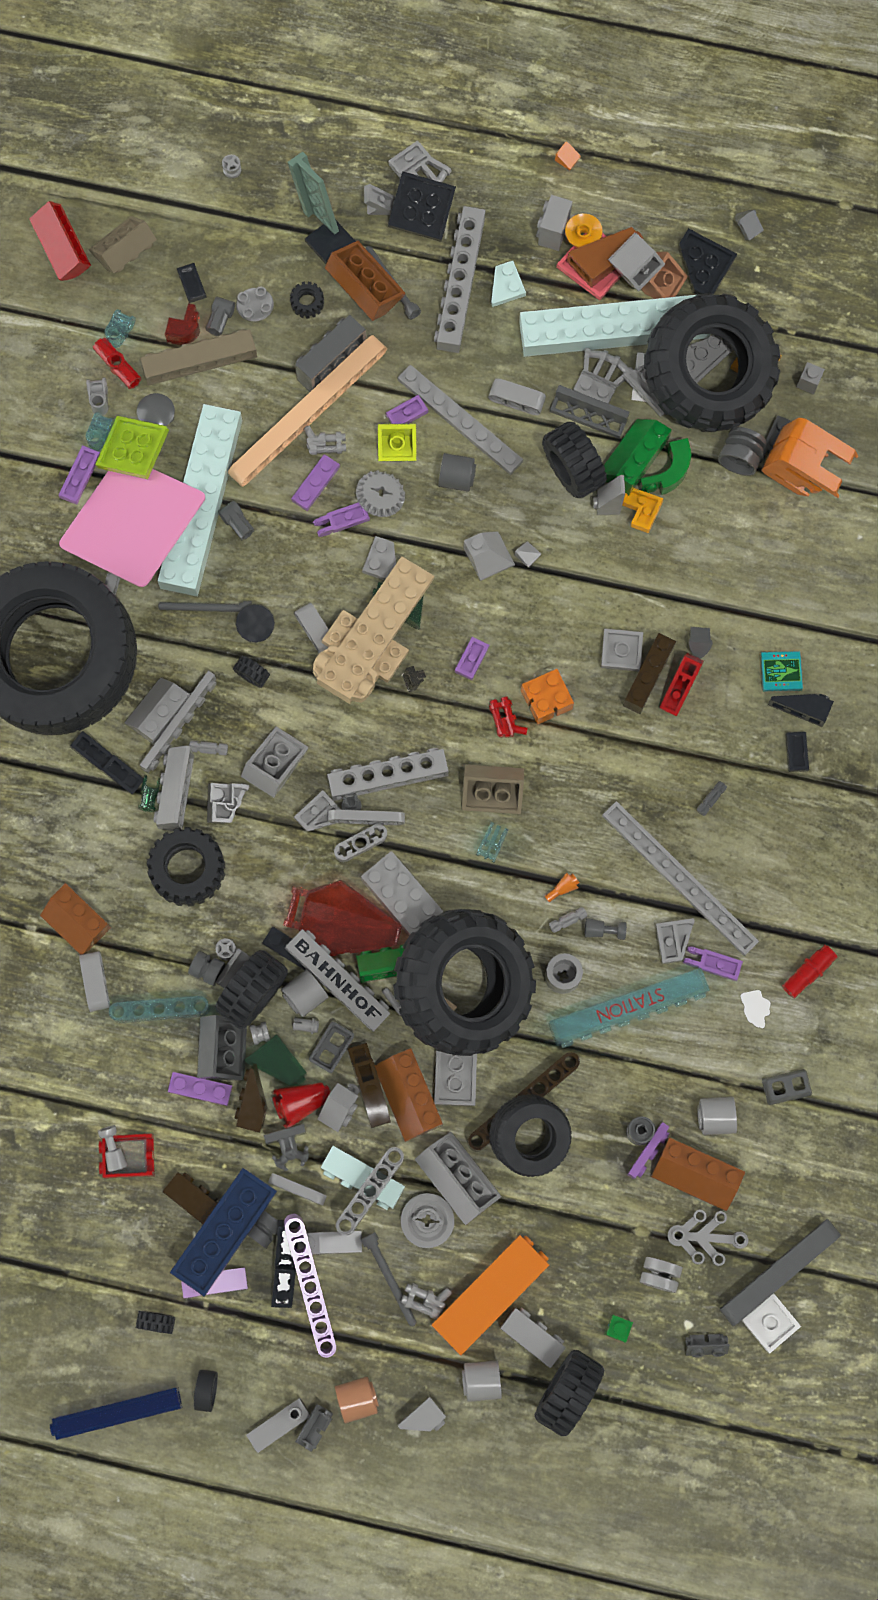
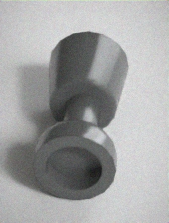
M586 918L584 937H603L604 933L617 934L619 940H625L627 923L619 922L618 926H606L604 921Z

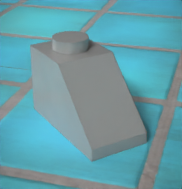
M429 1397L401 1421L398 1427L400 1429L431 1431L434 1428L437 1431L445 1424L444 1419L446 1416Z

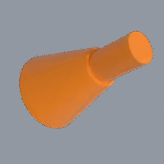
M566 873L554 887L555 889L545 895V898L548 902H551L559 895L561 896L578 889L577 884L580 882L573 873L571 875Z

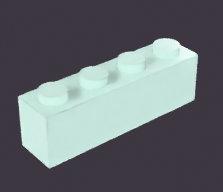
M332 1146L321 1166V1169L324 1170L323 1175L332 1180L337 1177L342 1180L341 1185L350 1190L353 1187L359 1190L374 1170L372 1167ZM379 1171L376 1173L377 1178L380 1180L388 1177ZM391 1179L376 1199L378 1201L377 1205L385 1210H388L389 1207L393 1209L405 1186ZM367 1186L364 1194L367 1197H373L376 1194V1188Z

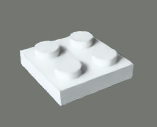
M774 1293L741 1320L768 1354L801 1327Z

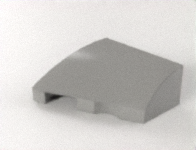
M209 783L207 823H231L236 809L241 805V800L249 789V785Z

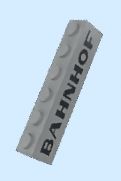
M302 929L285 949L308 969L369 1030L375 1031L390 1015L387 1011L389 1007L382 1000L378 1002L373 997L374 992L369 987L365 986L363 988L358 983L360 979L353 972L349 974L344 970L345 965L338 958L334 960L329 955L331 951L325 945L321 944L319 946L314 941L316 937L309 930L305 932Z

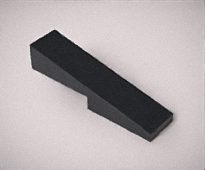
M84 731L70 745L72 750L131 795L134 794L145 780Z
M278 1220L271 1307L292 1308L296 1268L285 1231L284 1220ZM292 1221L288 1227L292 1230L297 1229L299 1222ZM298 1242L294 1244L295 1249L298 1248Z

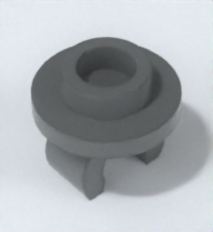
M357 795L343 798L342 810H361V801Z

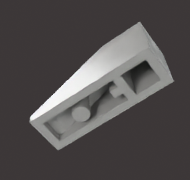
M624 475L618 476L597 491L596 497H593V508L597 509V515L620 514L625 496Z
M354 1231L348 1236L341 1235L339 1232L306 1233L312 1255L362 1252L361 1231ZM299 1241V1249H302L305 1243Z

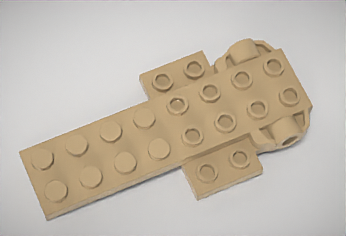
M401 556L361 616L356 618L343 610L322 639V643L328 646V649L320 652L313 663V674L317 678V684L350 704L352 701L364 702L372 693L378 678L388 683L409 653V649L394 641L393 638L424 595L435 576Z

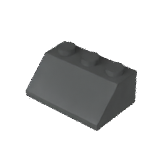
M219 1015L200 1017L197 1078L244 1081L247 1027L245 1029H238L223 1016Z

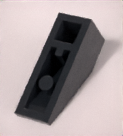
M823 694L772 696L768 705L823 727L834 701Z

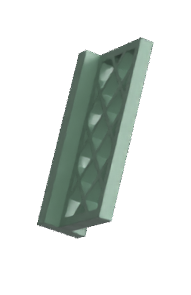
M301 152L288 161V165L304 214L307 217L314 214L336 234L339 232L324 181L311 169L307 155Z

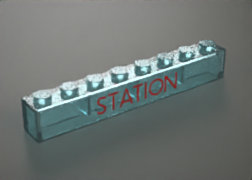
M698 968L549 1021L548 1024L556 1046L562 1045V1048L573 1045L574 1040L581 1038V1041L592 1038L594 1033H608L612 1031L611 1027L619 1025V1028L631 1024L630 1020L636 1018L638 1021L650 1017V1013H664L668 1011V1007L673 1005L676 1008L686 1005L689 999L694 998L695 1001L703 999L710 989L702 968Z

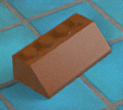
M359 241L332 252L325 266V269L372 321L386 315L406 294Z
M411 1048L375 1065L378 1078L405 1142L443 1126Z
M669 1137L665 1142L651 1177L727 1211L739 1189L745 1171Z

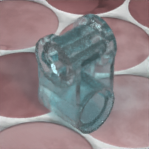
M119 309L114 312L111 321L105 329L106 339L114 348H118L123 344L127 335L133 329L136 320L134 316L129 317L121 313Z
M98 412L94 414L89 429L86 432V440L90 449L95 451L102 450L115 421L114 418H106ZM94 438H99L98 441H91Z

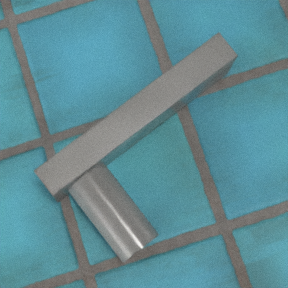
M299 1398L246 1436L256 1452L259 1453L309 1418L310 1414Z

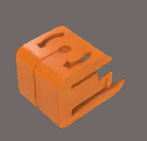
M797 418L781 428L773 449L765 461L762 472L798 495L808 497L810 494L804 491L806 487L811 493H819L824 489L839 498L838 489L842 479L821 467V462L824 457H828L827 451L848 464H851L854 457L858 458V454L855 449L809 420Z

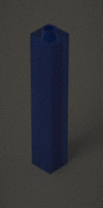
M179 1387L53 1418L50 1424L51 1435L55 1436L56 1440L181 1409L183 1406Z

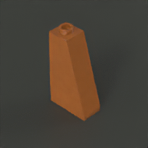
M630 227L571 250L568 253L567 262L592 288L615 270V267L608 259L634 233H637L642 239L643 236L640 232Z

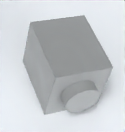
M807 362L797 388L814 394L825 369Z

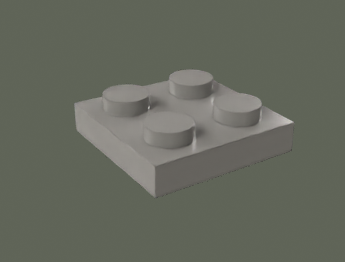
M604 629L601 668L640 671L643 632Z

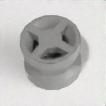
M232 154L225 156L222 160L223 173L231 179L238 177L241 174L240 159Z
M226 938L218 941L215 948L219 958L225 961L230 960L237 950L234 942Z
M261 1022L258 1026L250 1025L254 1045H258L261 1041H271L266 1022Z

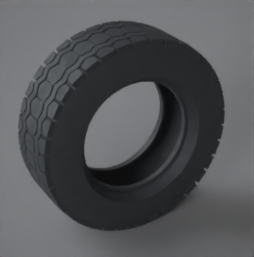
M45 561L37 562V564L35 562L25 564L23 567H16L11 569L10 573L6 572L0 576V717L19 729L43 735H62L90 727V724L93 725L100 721L102 717L108 715L113 710L112 708L116 707L121 701V697L125 695L129 688L128 684H131L137 662V640L133 624L119 599L102 581L91 573L70 564ZM52 608L68 609L82 615L90 630L91 649L88 660L81 672L72 681L51 690H34L20 685L12 672L9 652L12 639L21 624L35 613Z

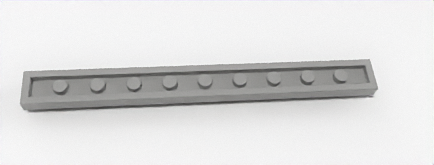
M617 801L602 815L743 956L759 942Z

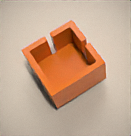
M558 669L521 685V693L527 705L530 706V711L537 725L552 719L554 712L556 716H559L573 709L574 702Z

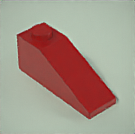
M689 653L685 654L659 707L660 709L675 716L678 715L704 660Z

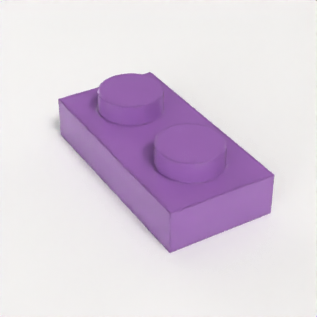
M417 395L386 412V416L391 424H409L427 414L428 408L420 396Z
M472 637L455 669V673L473 680L489 649V645Z

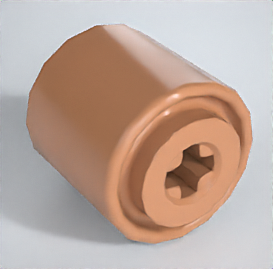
M368 1377L335 1386L338 1403L345 1423L378 1413L377 1407L379 1404L373 1383L369 1381Z

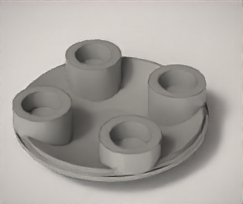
M262 286L247 289L244 292H240L237 296V311L242 318L248 321H261L267 318L273 310V298Z

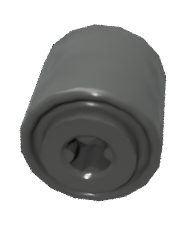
M444 453L438 487L469 492L470 487H473L475 478V459Z

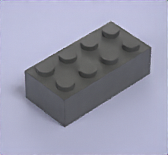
M351 315L342 318L337 323L336 328L328 331L319 343L312 345L305 356L302 355L298 358L295 364L297 380L311 392L366 340V329Z

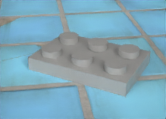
M436 1050L435 1105L475 1106L477 1054L458 1056Z

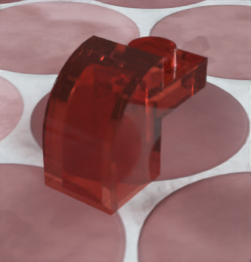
M188 303L184 320L169 317L165 332L167 343L184 345L192 343L197 339L200 334V327L198 323L199 312H197L195 304Z

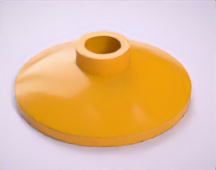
M577 214L573 216L565 227L567 240L578 248L597 241L602 237L603 230L600 221L590 214Z

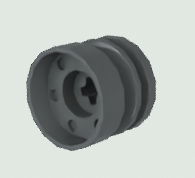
M733 427L729 431L725 441L726 445L722 448L718 461L724 468L733 473L743 476L754 475L767 446V440L751 429Z

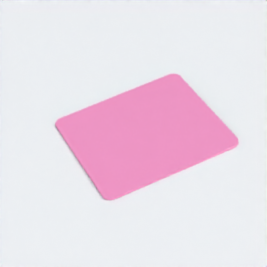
M152 469L148 480L108 471L61 538L59 545L63 550L138 587H144L150 582L205 501V494Z

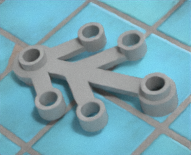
M703 1210L695 1211L693 1217L683 1226L675 1225L668 1231L669 1242L674 1246H682L691 1256L692 1262L697 1265L702 1264L705 1257L703 1253L697 1252L689 1241H697L712 1258V1262L716 1266L723 1265L725 1257L723 1254L718 1253L709 1242L732 1244L737 1249H742L748 1244V1237L743 1232H736L733 1235L709 1234L719 1224L726 1222L727 1215L723 1211L716 1212L714 1218L697 1233L689 1231L698 1222L705 1221L706 1213ZM698 1212L703 1214L702 1220L696 1218ZM718 1214H722L724 1216V1220L722 1222L717 1220ZM677 1231L682 1234V1238L680 1240L675 1238V1233ZM738 1236L743 1237L744 1242L742 1244L737 1243ZM696 1254L701 1255L702 1259L700 1262L695 1261L694 1256ZM716 1256L722 1257V1262L720 1264L716 1263Z

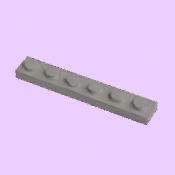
M209 670L141 762L140 767L143 771L149 774L151 770L154 771L157 768L162 754H167L169 748H171L170 743L182 733L181 728L183 725L191 721L194 716V710L202 706L207 692H211L215 688L217 683L215 682V674Z

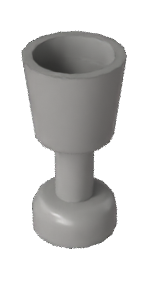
M115 1125L98 1130L99 1137L105 1138L108 1151L105 1152L108 1171L119 1170L127 1166L121 1148H116L113 1136L117 1133Z

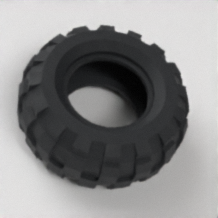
M705 293L681 301L660 318L655 328L652 329L647 341L648 347L647 352L644 354V369L647 370L648 380L646 382L649 391L655 395L659 402L658 406L666 415H671L677 420L678 424L688 429L695 428L701 432H717L738 427L754 418L761 409L765 408L772 398L774 387L778 385L780 376L778 361L781 356L779 344H775L772 333H774L768 321L762 320L756 308L749 303L744 304L737 300V297L732 295ZM700 334L719 336L727 341L735 351L738 360V374L734 384L728 391H708L692 379L687 368L686 355L688 347L695 336Z
M448 910L443 914L433 915L422 922L421 928L416 932H412L403 944L404 952L401 957H397L394 969L397 972L396 984L393 985L395 1000H399L401 1006L399 1013L405 1025L410 1026L414 1031V1036L425 1045H429L437 1051L458 1056L485 1054L497 1049L501 1042L509 1041L519 1031L520 1022L527 1019L532 1005H530L532 993H536V979H533L532 968L535 967L531 953L526 952L524 948V940L515 929H511L506 925L505 920L481 910ZM468 949L478 956L484 965L487 987L481 1002L470 1012L459 1015L450 1008L444 998L442 976L450 959L458 952Z

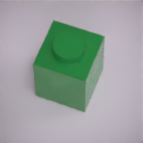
M611 1315L604 1335L626 1343L633 1322Z

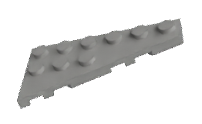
M716 335L691 344L687 350L686 362L692 379L696 383L701 381L733 351L731 345ZM644 365L622 375L660 417L665 414L658 406L659 402L655 395L649 391L646 382L648 380L647 370L644 369Z

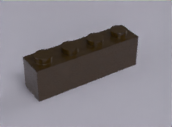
M658 633L625 698L624 707L641 714L674 649L675 640Z
M177 1172L162 1192L201 1224H204L220 1200L218 1198L215 1200L211 1199L208 1196L210 1192L202 1185L199 1187L195 1186L192 1183L194 1179L186 1172L183 1175Z

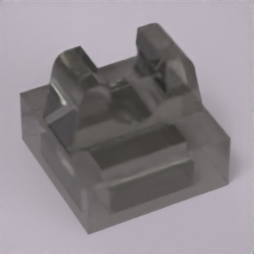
M414 666L407 667L402 674L408 692L416 691L420 683L424 681L423 678H426L424 670L415 671Z

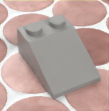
M275 727L247 761L241 777L274 798L309 747L278 727Z

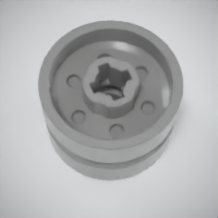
M646 1257L643 1267L650 1270L651 1273L642 1272L639 1283L676 1293L679 1283L672 1280L671 1277L680 1278L683 1267Z

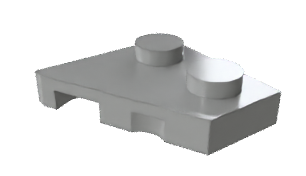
M375 536L362 572L386 580L396 565L394 542Z
M322 790L293 818L306 832L336 824L328 822V811L341 809Z
M694 918L657 923L655 925L662 964L681 962L683 960L695 922Z

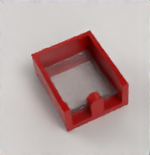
M153 1134L114 1135L116 1148H121L127 1162L126 1167L115 1171H108L105 1152L108 1151L105 1138L99 1141V1154H102V1162H99V1174H103L104 1179L155 1177Z

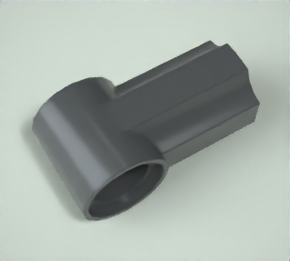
M217 296L212 305V314L206 326V331L214 336L222 335L228 318H231L233 315L235 302Z
M234 500L218 511L224 523L230 525L241 541L250 537L254 532V528L243 516L241 508Z

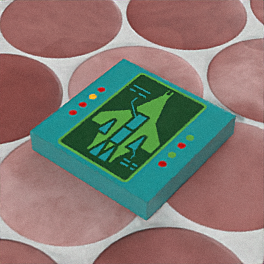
M800 651L761 652L763 692L802 691Z

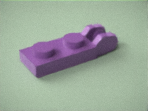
M358 502L329 512L327 515L315 519L313 523L315 526H321L330 522L331 526L322 528L317 532L319 537L330 535L332 532L335 533L370 521L367 511Z
M688 946L687 951L690 954L702 957L700 962L684 958V964L737 981L743 961L706 949L701 950Z

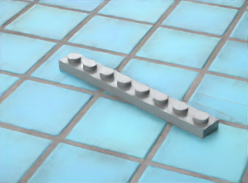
M409 365L399 375L398 381L415 396L419 395L427 406L509 475L523 463V459L412 365Z

